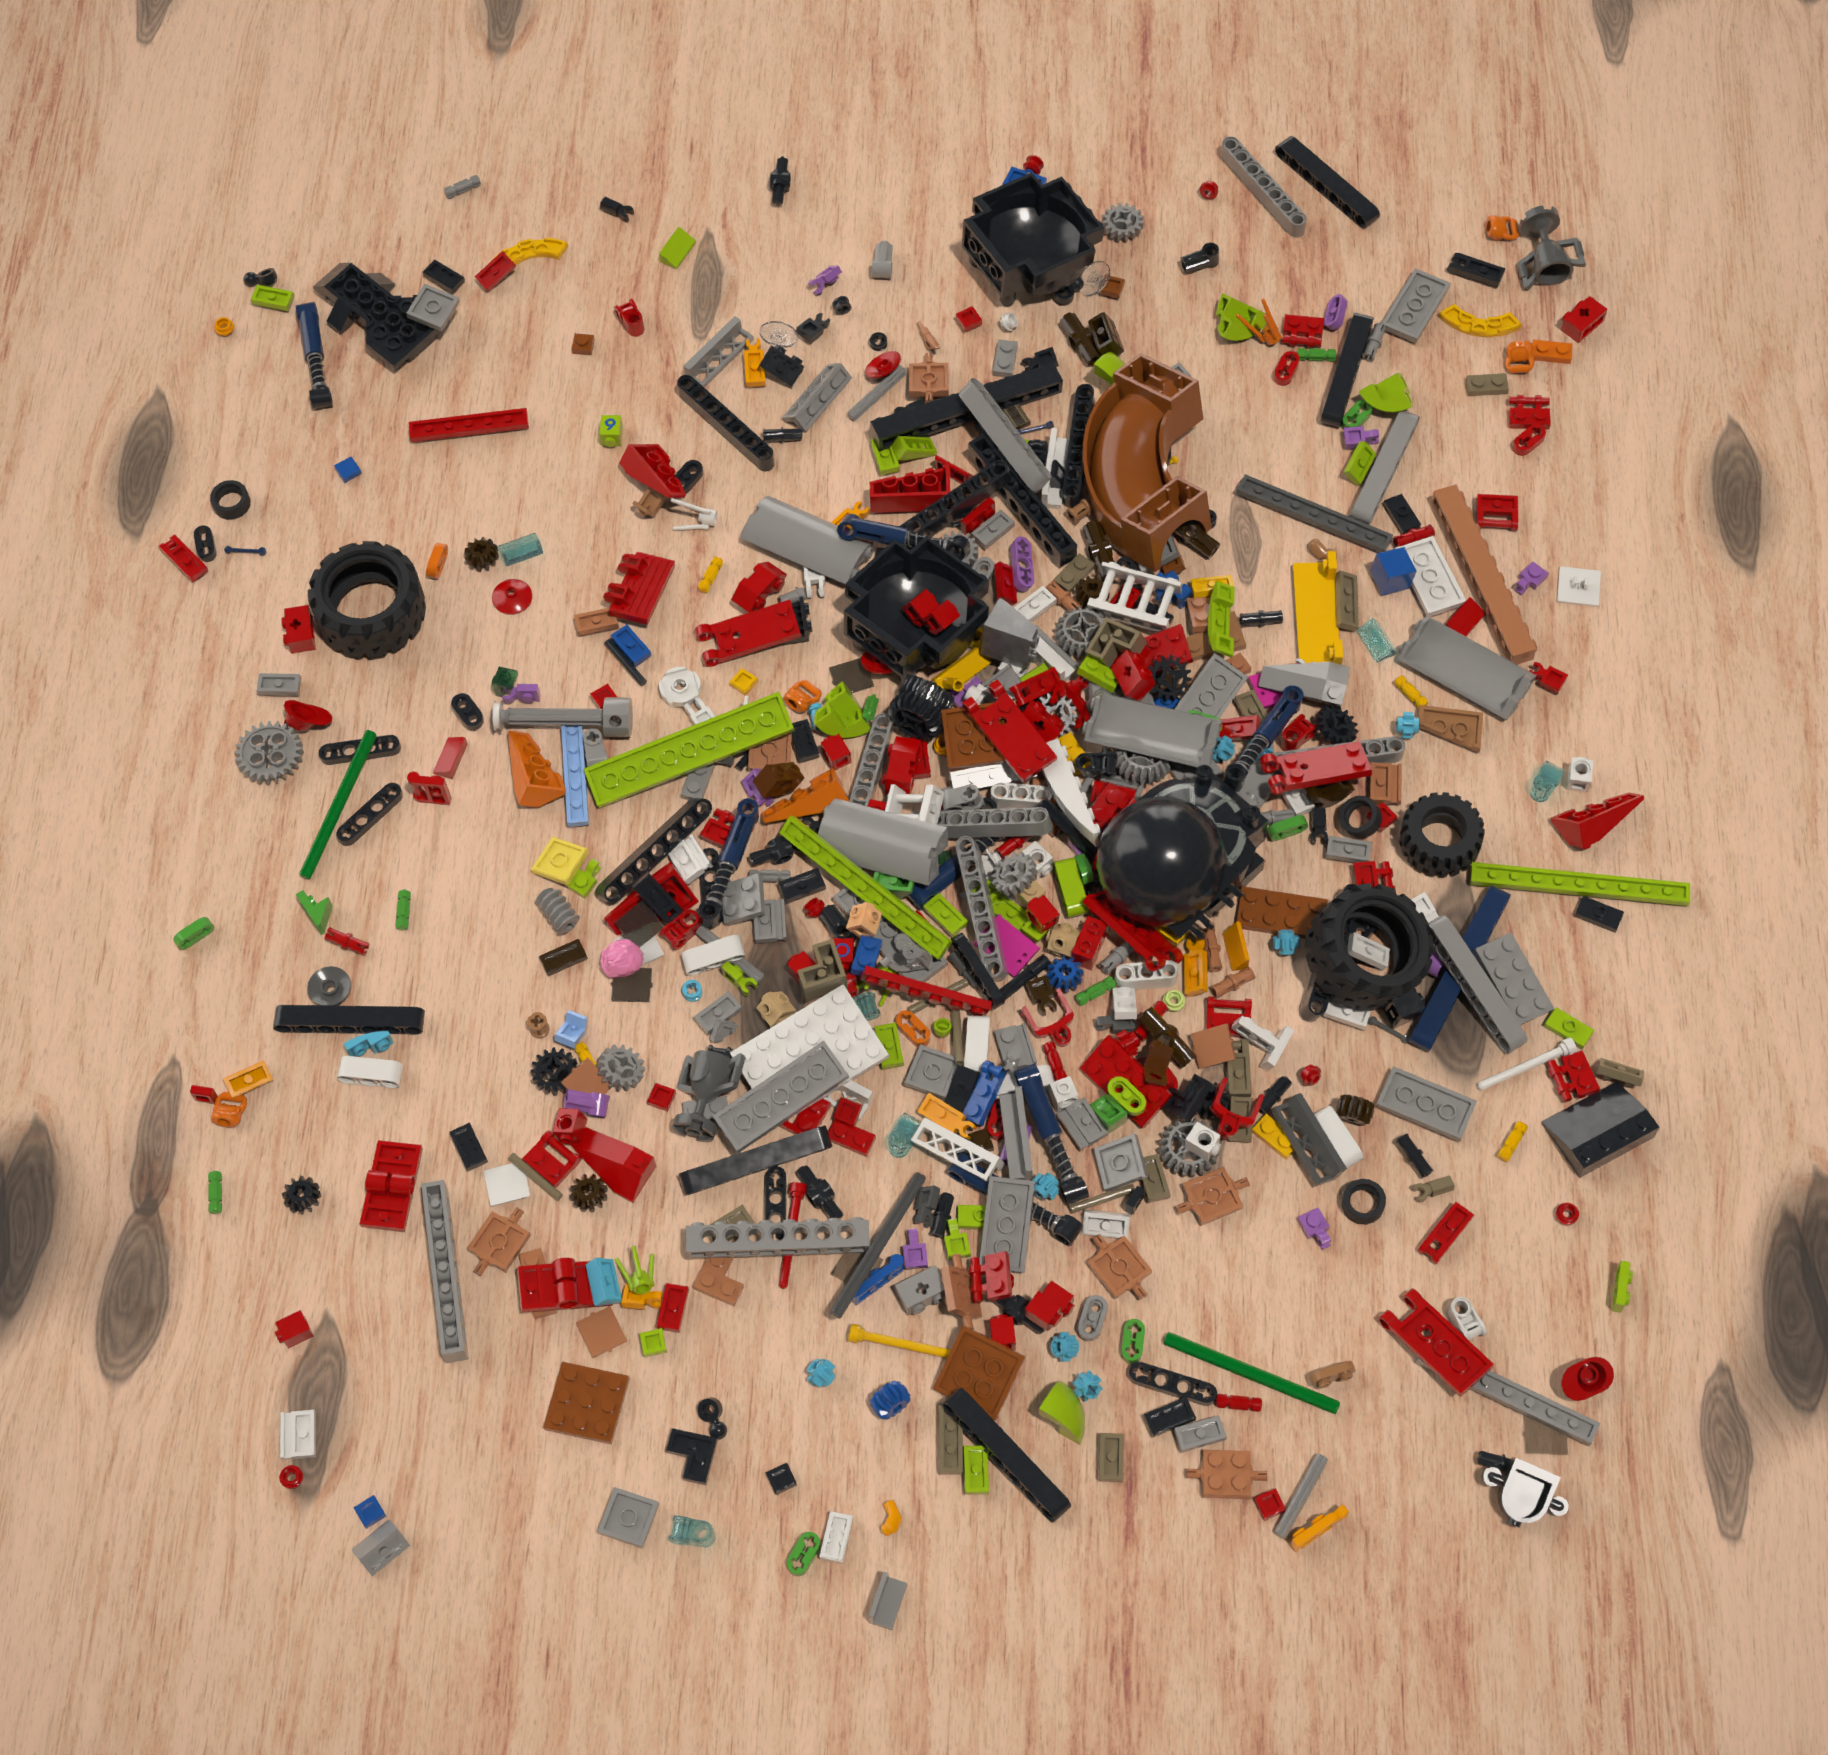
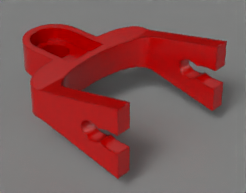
M1081 675L1075 680H1070L1068 683L1061 680L1055 684L1050 699L1052 705L1058 701V696L1062 698L1066 695L1069 699L1073 700L1072 703L1079 712L1075 724L1077 730L1083 726V720L1088 722L1091 718L1086 702L1081 697V690L1087 688L1088 683Z
M1058 988L1055 991V998L1066 1012L1062 1019L1047 1027H1037L1026 1006L1022 1007L1021 1016L1037 1038L1050 1036L1057 1046L1065 1047L1071 1041L1070 1029L1067 1026L1073 1021L1074 1013L1061 989ZM1064 1033L1066 1035V1038L1060 1036L1059 1034Z
M1225 1077L1217 1084L1211 1105V1111L1221 1118L1216 1133L1220 1135V1138L1223 1137L1222 1140L1231 1138L1237 1132L1238 1127L1249 1128L1254 1124L1265 1096L1260 1094L1254 1100L1249 1117L1232 1113L1220 1103V1098L1228 1081Z

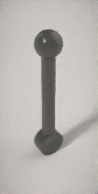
M1374 1016L1369 1018L1371 1025H1377L1397 1036L1404 1044L1409 1043V1035L1400 1034L1377 1021V1018Z

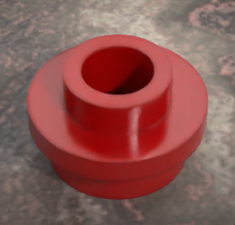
M1213 181L1202 183L1199 188L1200 194L1209 200L1216 198L1218 195L1217 184Z
M818 898L811 899L804 906L806 915L808 917H818L825 903Z
M1312 1064L1306 1066L1300 1074L1302 1082L1306 1086L1316 1084L1321 1078V1069Z
M1562 1203L1556 1210V1218L1564 1225H1572L1578 1220L1579 1211L1571 1203ZM1568 1212L1570 1213L1571 1217L1567 1218L1563 1215V1213Z
M289 1465L281 1471L279 1476L280 1482L287 1489L297 1488L303 1481V1472L298 1466ZM290 1475H296L293 1481H288Z

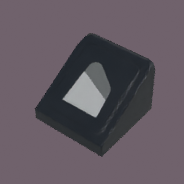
M1057 460L1052 461L1050 486L1051 488L1063 489L1065 469Z

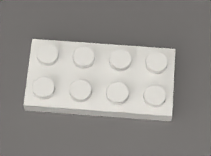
M1433 536L1397 547H1405L1417 571L1411 586L1427 616L1431 617L1459 608L1466 602Z

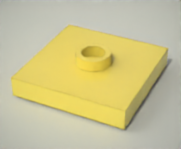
M552 837L531 868L533 874L568 886L590 852L582 846Z

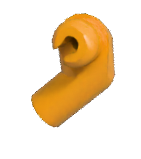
M890 1500L883 1505L888 1514L885 1524L881 1526V1531L885 1536L895 1534L902 1522L901 1514L894 1500Z

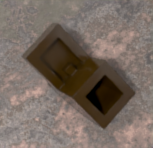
M1350 780L1305 788L1307 797L1316 803L1318 807L1324 808L1341 802L1355 790Z

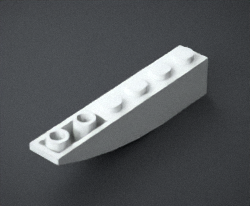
M1058 739L1046 742L1057 755V760L1042 770L1046 783L1058 806L1069 821L1097 847L1099 845V836H1102L1098 823H1093L1095 817L1092 809H1087L1086 804H1088L1085 792L1081 793L1079 790L1082 786L1078 776H1073L1075 769L1072 761H1067L1066 759L1069 757L1065 745H1060Z

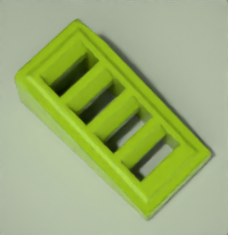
M898 436L892 444V449L898 460H910L936 456L937 454L931 438Z

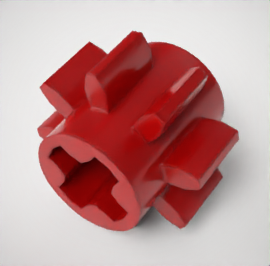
M1124 1029L1116 1034V1041L1132 1056L1138 1054L1137 1047L1140 1046V1041L1134 1032L1129 1033Z

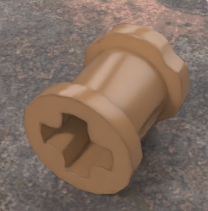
M1081 499L1079 504L1073 508L1066 509L1067 517L1075 525L1086 515L1090 516L1093 514L1090 504L1085 499Z
M541 1012L532 1013L527 1020L532 1036L537 1039L546 1037L550 1031L546 1016Z

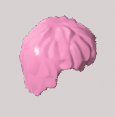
M620 939L614 941L602 951L600 962L603 972L609 978L627 977L640 969L644 960V954L640 947L629 939Z

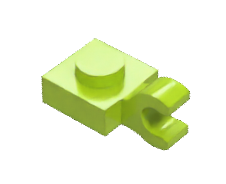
M592 858L585 872L580 869L577 871L567 886L568 889L586 899L598 883L594 877L601 870V867L598 866L600 863Z
M727 961L721 966L723 976L737 989L740 988L744 995H750L749 990L746 989L748 985L758 988L756 980L744 978L743 971L737 965L733 966Z
M957 1218L948 1220L950 1236L944 1237L948 1260H952L951 1256L954 1254H961V1258L971 1257L967 1233H959Z

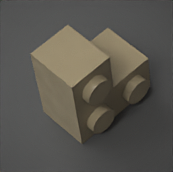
M1105 617L1085 652L1089 657L1110 668L1119 652L1123 654L1128 650L1133 653H1141L1147 642L1140 631Z
M830 939L812 945L816 965L798 970L799 981L805 999L810 1000L826 995L843 984L845 988H848L846 974L834 940Z

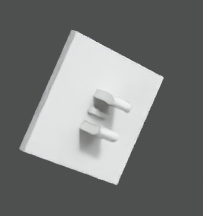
M1560 566L1557 602L1599 607L1601 571Z

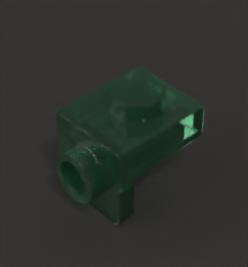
M498 667L491 683L496 696L502 697L505 695L503 688L513 689L518 677L517 670Z

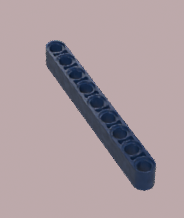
M1490 885L1462 938L1471 952L1487 943L1511 894ZM1448 969L1444 972L1409 1041L1428 1052L1432 1049L1462 991Z

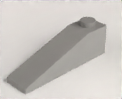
M1333 662L1263 666L1258 687L1283 693L1287 686L1295 685L1302 689L1304 699L1327 705L1333 704L1335 707L1342 706L1350 667Z

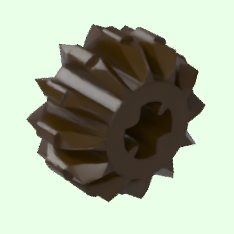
M484 537L481 540L474 538V542H468V548L464 550L466 563L470 564L472 569L478 568L480 572L483 568L489 571V566H495L496 560H499L498 547L491 538L488 540Z
M1088 575L1086 580L1080 579L1075 592L1076 600L1080 601L1082 607L1088 604L1089 598L1096 599L1099 597L1104 578L1098 580L1097 575L1094 578H1090Z
M1344 1094L1340 1096L1337 1102L1336 1113L1341 1119L1348 1122L1366 1125L1370 1124L1373 1118L1375 1105L1362 1097Z
M583 1174V1180L576 1178V1185H571L570 1187L571 1192H573L570 1194V1199L574 1201V1206L576 1208L581 1207L583 1212H586L588 1207L594 1212V1206L596 1205L602 1208V1201L608 1199L607 1194H605L608 1192L607 1185H603L604 1180L602 1178L597 1179L595 1174H592L590 1178Z

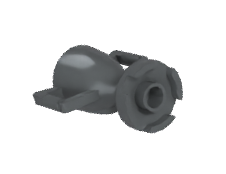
M1542 205L1525 212L1526 217L1524 220H1520L1522 232L1529 237L1541 238V242L1536 250L1518 262V270L1526 290H1529L1536 282L1547 286L1559 284L1572 275L1573 266H1586L1585 254L1581 241L1578 238L1560 241L1549 239L1548 234L1557 229L1560 224L1558 210L1552 206L1551 210L1544 209ZM1574 246L1578 259H1571L1564 247ZM1534 260V274L1529 278L1526 265Z
M701 1050L696 1051L693 1058L690 1055L685 1057L677 1088L682 1092L695 1095L698 1103L695 1113H682L675 1116L672 1129L677 1134L686 1137L687 1133L697 1136L696 1141L700 1142L713 1141L718 1127L714 1122L703 1116L706 1104L715 1100L720 1094L737 1089L746 1059L742 1053L730 1059L717 1052ZM689 1075L691 1078V1086L687 1085Z

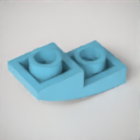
M378 1031L358 1036L343 1044L349 1056L358 1057L363 1055L369 1048L373 1050L374 1054L383 1052L394 1042L388 1031Z

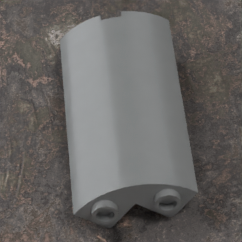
M770 496L764 497L756 505V513L754 515L750 514L740 537L844 584L860 571L858 569L860 563L870 559L874 551L872 548L874 542L855 538L844 540L837 533V525Z
M1429 616L1418 620L1414 627L1416 632L1413 638L1407 642L1404 641L1398 651L1401 653L1398 658L1399 661L1506 720L1517 709L1521 699H1524L1537 676Z
M1099 692L1096 698H1092L1090 710H1093V714L1088 722L1085 721L1082 734H1085L1084 741L1194 767L1201 765L1210 766L1222 720Z
M837 798L825 807L818 832L820 837L858 867L928 886L939 875L938 856L948 846L947 827Z

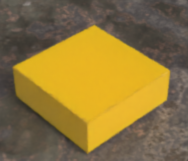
M741 668L730 680L729 685L746 696L758 683V678Z

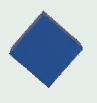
M1405 547L1377 553L1370 569V573L1382 596L1410 589L1417 572Z

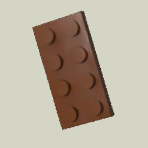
M1242 886L1241 891L1244 895L1240 898L1237 922H1241L1242 929L1278 935L1279 930L1289 929L1294 930V935L1306 939L1307 930L1312 927L1310 924L1312 919L1327 905L1328 899Z

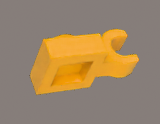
M625 1284L621 1301L622 1308L645 1310V1306L648 1304L653 1308L660 1309L663 1293L661 1291H649L645 1294H636L634 1291L629 1290L628 1284Z

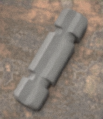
M474 175L469 180L464 179L453 184L454 186L445 187L444 192L448 198H451L456 193L459 195L472 189L471 187L480 186L481 182L479 177Z
M749 870V876L759 873L763 876V881L778 882V880L783 881L791 878L789 870H781V872L778 870Z
M1012 1056L1009 1057L1004 1066L1005 1071L1009 1069L1010 1072H1014L1018 1068L1019 1059L1014 1060Z

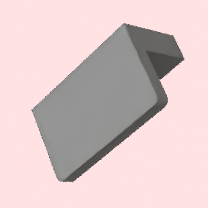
M387 1520L356 1545L352 1551L371 1576H373L406 1550L410 1544L392 1521Z
M883 1572L869 1613L870 1624L893 1630L907 1588L906 1582L891 1578L887 1572Z

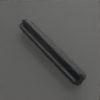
M1048 798L1042 799L1038 807L1045 808L1049 813L1050 819L1094 863L1097 849Z

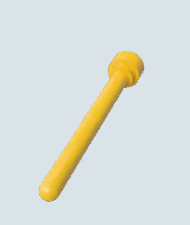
M853 1323L848 1342L858 1343V1341L863 1342V1340L944 1358H948L951 1349L865 1331V1328H861V1325Z

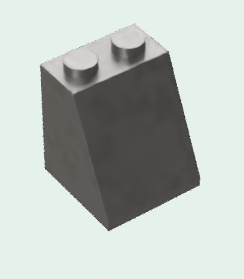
M999 598L984 624L980 654L1027 670L1030 663H1034L1037 657L1035 649L1039 643V637L1037 636L1038 627L1005 600Z

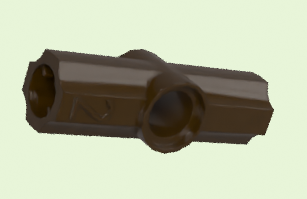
M1069 312L1060 319V325L1068 335L1072 349L1080 353L1088 366L1093 367L1094 363L1103 355L1098 351L1089 328H1084L1075 313Z
M1094 520L1083 526V533L1088 543L1091 561H1095L1100 578L1105 580L1106 575L1102 572V562H1114L1110 541L1106 540L1100 522Z
M1186 521L1174 531L1182 538L1185 544L1192 545L1209 559L1220 547V543L1200 529L1198 523L1194 521ZM1189 530H1193L1196 534L1194 536H1189L1186 534V532Z
M1152 1006L1137 1018V1021L1154 1040H1160L1164 1046L1173 1048L1174 1051L1171 1058L1181 1069L1195 1058L1196 1054L1179 1037L1177 1028L1167 1024ZM1163 1034L1167 1035L1170 1038V1041L1166 1040L1163 1037Z

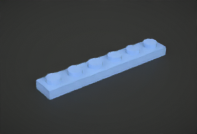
M561 725L568 827L589 825L587 782L584 772L586 766L583 725Z

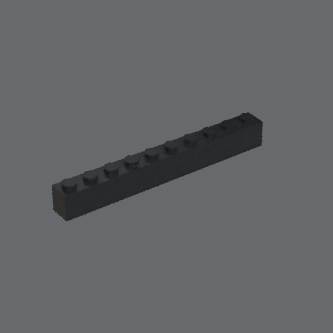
M1051 363L1013 376H1007L994 382H988L983 386L1003 410L1017 404L1021 406L1062 393L1063 379L1055 364ZM958 393L950 394L947 397L916 405L903 411H897L885 417H878L870 421V434L878 450L881 451L891 447L898 436L925 437L971 422L975 416L962 401Z

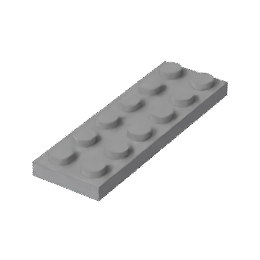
M847 887L833 896V901L848 918L850 917L852 906L865 902ZM882 915L876 935L870 937L883 940L880 953L884 958L887 956L891 962L897 965H907L905 957L894 945V937L904 932ZM933 956L932 968L930 970L923 968L906 972L898 971V973L904 977L926 982L948 966V962L944 957L937 959Z
M822 1041L714 1114L713 1118L737 1153H739L847 1080L849 1075L825 1041Z

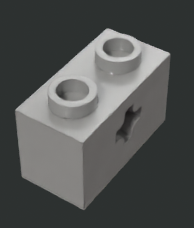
M936 1265L895 1285V1293L907 1315L912 1313L914 1315L919 1314L927 1306L933 1303L935 1305L946 1299L942 1276ZM919 1290H923V1292H926L927 1294L923 1295V1293L919 1292Z

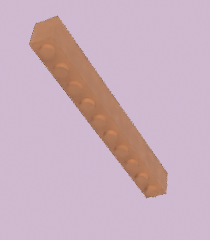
M1457 484L1435 490L1431 503L1483 611L1486 613L1485 616L1506 659L1517 665L1533 660L1537 651V644L1529 635L1527 623L1522 621L1520 609L1513 602L1511 590L1506 588L1504 576L1497 569L1495 557L1490 555L1488 543L1481 536L1479 524L1474 522L1472 510L1465 503L1464 493L1459 491Z

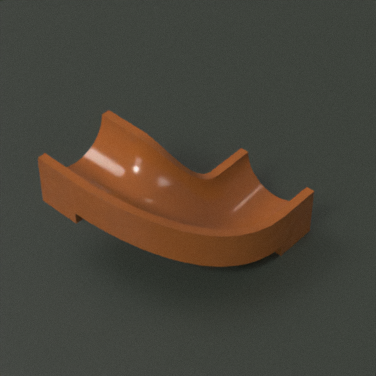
M1140 353L1113 373L1114 384L1096 402L1085 428L1083 464L1093 516L1096 522H1100L1106 540L1108 539L1110 544L1126 557L1156 572L1161 568V557L1165 544L1176 528L1189 520L1198 523L1200 529L1206 533L1212 527L1207 491L1179 476L1172 479L1167 469L1168 454L1173 442L1203 420L1199 381Z

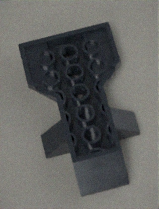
M339 263L313 286V289L326 300L330 298L335 302L327 323L340 334L343 333L354 323L355 318L366 327L367 348L394 370L406 360L409 362L413 360L437 338L436 333L438 330L407 318L406 313L417 295L404 298L401 295L393 296L389 291L395 287V283L384 274H365L353 263Z

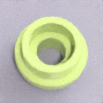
M1171 990L1164 995L1163 1002L1167 1005L1169 1011L1176 1012L1184 1007L1185 997L1181 992ZM1175 999L1178 1003L1172 1004L1170 1001Z

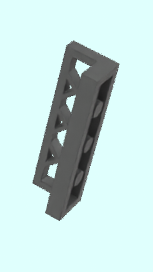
M1302 1093L1294 1095L1287 1103L1276 1106L1271 1110L1316 1186L1336 1180L1347 1169ZM1286 1110L1290 1116V1120L1284 1118L1281 1111ZM1293 1129L1301 1134L1302 1139L1295 1136ZM1305 1148L1311 1151L1313 1158L1307 1156L1304 1151ZM1316 1167L1324 1172L1325 1177L1320 1178Z

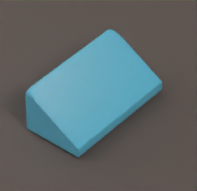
M594 1258L588 1262L586 1269L594 1305L602 1306L621 1303L622 1298L613 1259Z

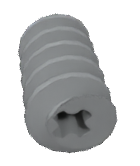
M547 888L537 896L536 903L540 906L545 916L549 918L550 923L553 924L558 934H565L574 928L579 922L580 916L575 915V909L570 908V902H566V897L561 896L562 891L560 889L553 890V888Z

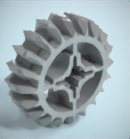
M1080 606L1076 611L1071 608L1070 613L1064 612L1063 617L1059 618L1056 625L1055 637L1058 640L1059 647H1062V650L1065 652L1069 651L1070 657L1077 654L1078 659L1081 655H1085L1086 658L1087 654L1085 651L1105 619L1103 612L1096 614V609L1090 611L1088 607L1085 610Z
M1116 749V770H1119V775L1124 776L1125 780L1131 779L1132 783L1140 782L1141 785L1143 782H1147L1149 785L1152 781L1158 783L1170 771L1172 761Z
M1196 1118L1193 1119V1122L1184 1120V1123L1177 1119L1175 1126L1170 1124L1168 1131H1163L1162 1136L1164 1138L1160 1139L1162 1147H1160L1159 1152L1164 1154L1162 1161H1168V1169L1175 1167V1174L1183 1171V1177H1186L1187 1172H1191V1176L1194 1178L1196 1171L1200 1175L1204 1174V1169L1210 1171L1212 1168L1211 1164L1217 1163L1216 1157L1220 1154L1219 1150L1216 1156L1211 1155L1209 1160L1206 1161L1184 1148L1185 1139L1196 1124ZM1202 1121L1200 1124L1205 1126L1206 1123ZM1175 1139L1180 1147L1177 1154L1174 1153L1171 1146ZM1207 1140L1199 1141L1200 1144L1202 1141H1205L1206 1145L1210 1144Z

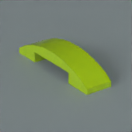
M1216 581L1208 611L1209 642L1213 651L1233 657L1234 638L1229 637L1230 608L1234 605L1235 587Z
M987 879L995 917L1000 914L1027 938L1039 942L1049 929L1041 934L1025 915L1026 910L1005 895L1000 894L992 882ZM979 884L973 890V892H978L981 888V884Z

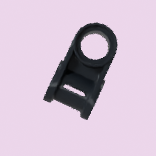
M1114 752L1081 753L1077 756L1075 764L1084 777L1112 778L1116 776L1115 760L1117 759V754ZM1086 762H1091L1088 768H1083Z

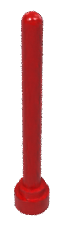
M792 1182L789 1187L790 1198H792L789 1219L798 1222L801 1200L807 1195V1192H805L807 1185L800 1182ZM793 1255L783 1256L779 1287L781 1289L788 1287Z

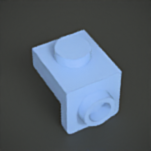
M568 1010L565 1023L556 1032L554 1041L574 1049L576 1044L586 1034L588 1018Z

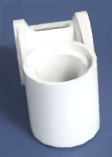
M1465 1297L1455 1298L1448 1309V1316L1454 1327L1469 1341L1479 1335H1487L1485 1325L1478 1317L1471 1302ZM1461 1306L1465 1310V1314L1457 1313L1454 1307Z

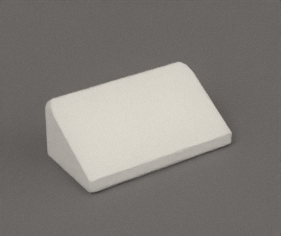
M1085 1209L1082 1234L1093 1236L1101 1234L1102 1237L1112 1238L1125 1236L1128 1239L1130 1214Z

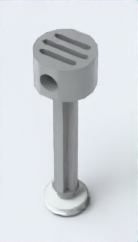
M605 697L603 709L509 707L504 710L502 701L499 704L494 701L492 713L494 731L496 729L502 731L504 722L508 725H603L605 737H631L633 727L631 698Z

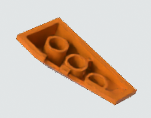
M509 731L508 740L513 784L518 804L526 807H540L565 795L566 788L562 777L558 772L554 773L550 767L551 762L542 757L540 754L541 749L530 734Z
M832 768L810 780L811 785L807 788L795 790L789 800L782 799L763 811L761 815L764 823L788 819L792 815L801 817L823 813L825 807L830 805L835 798L849 802L848 795L835 769Z

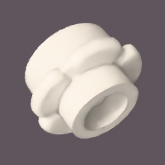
M1011 312L1002 315L1000 320L1002 328L1013 331L1018 326L1016 316Z

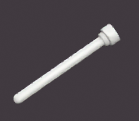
M1571 1037L1564 1039L1557 1048L1480 1081L1478 1088L1485 1090L1561 1055L1564 1057L1578 1052L1576 1044Z

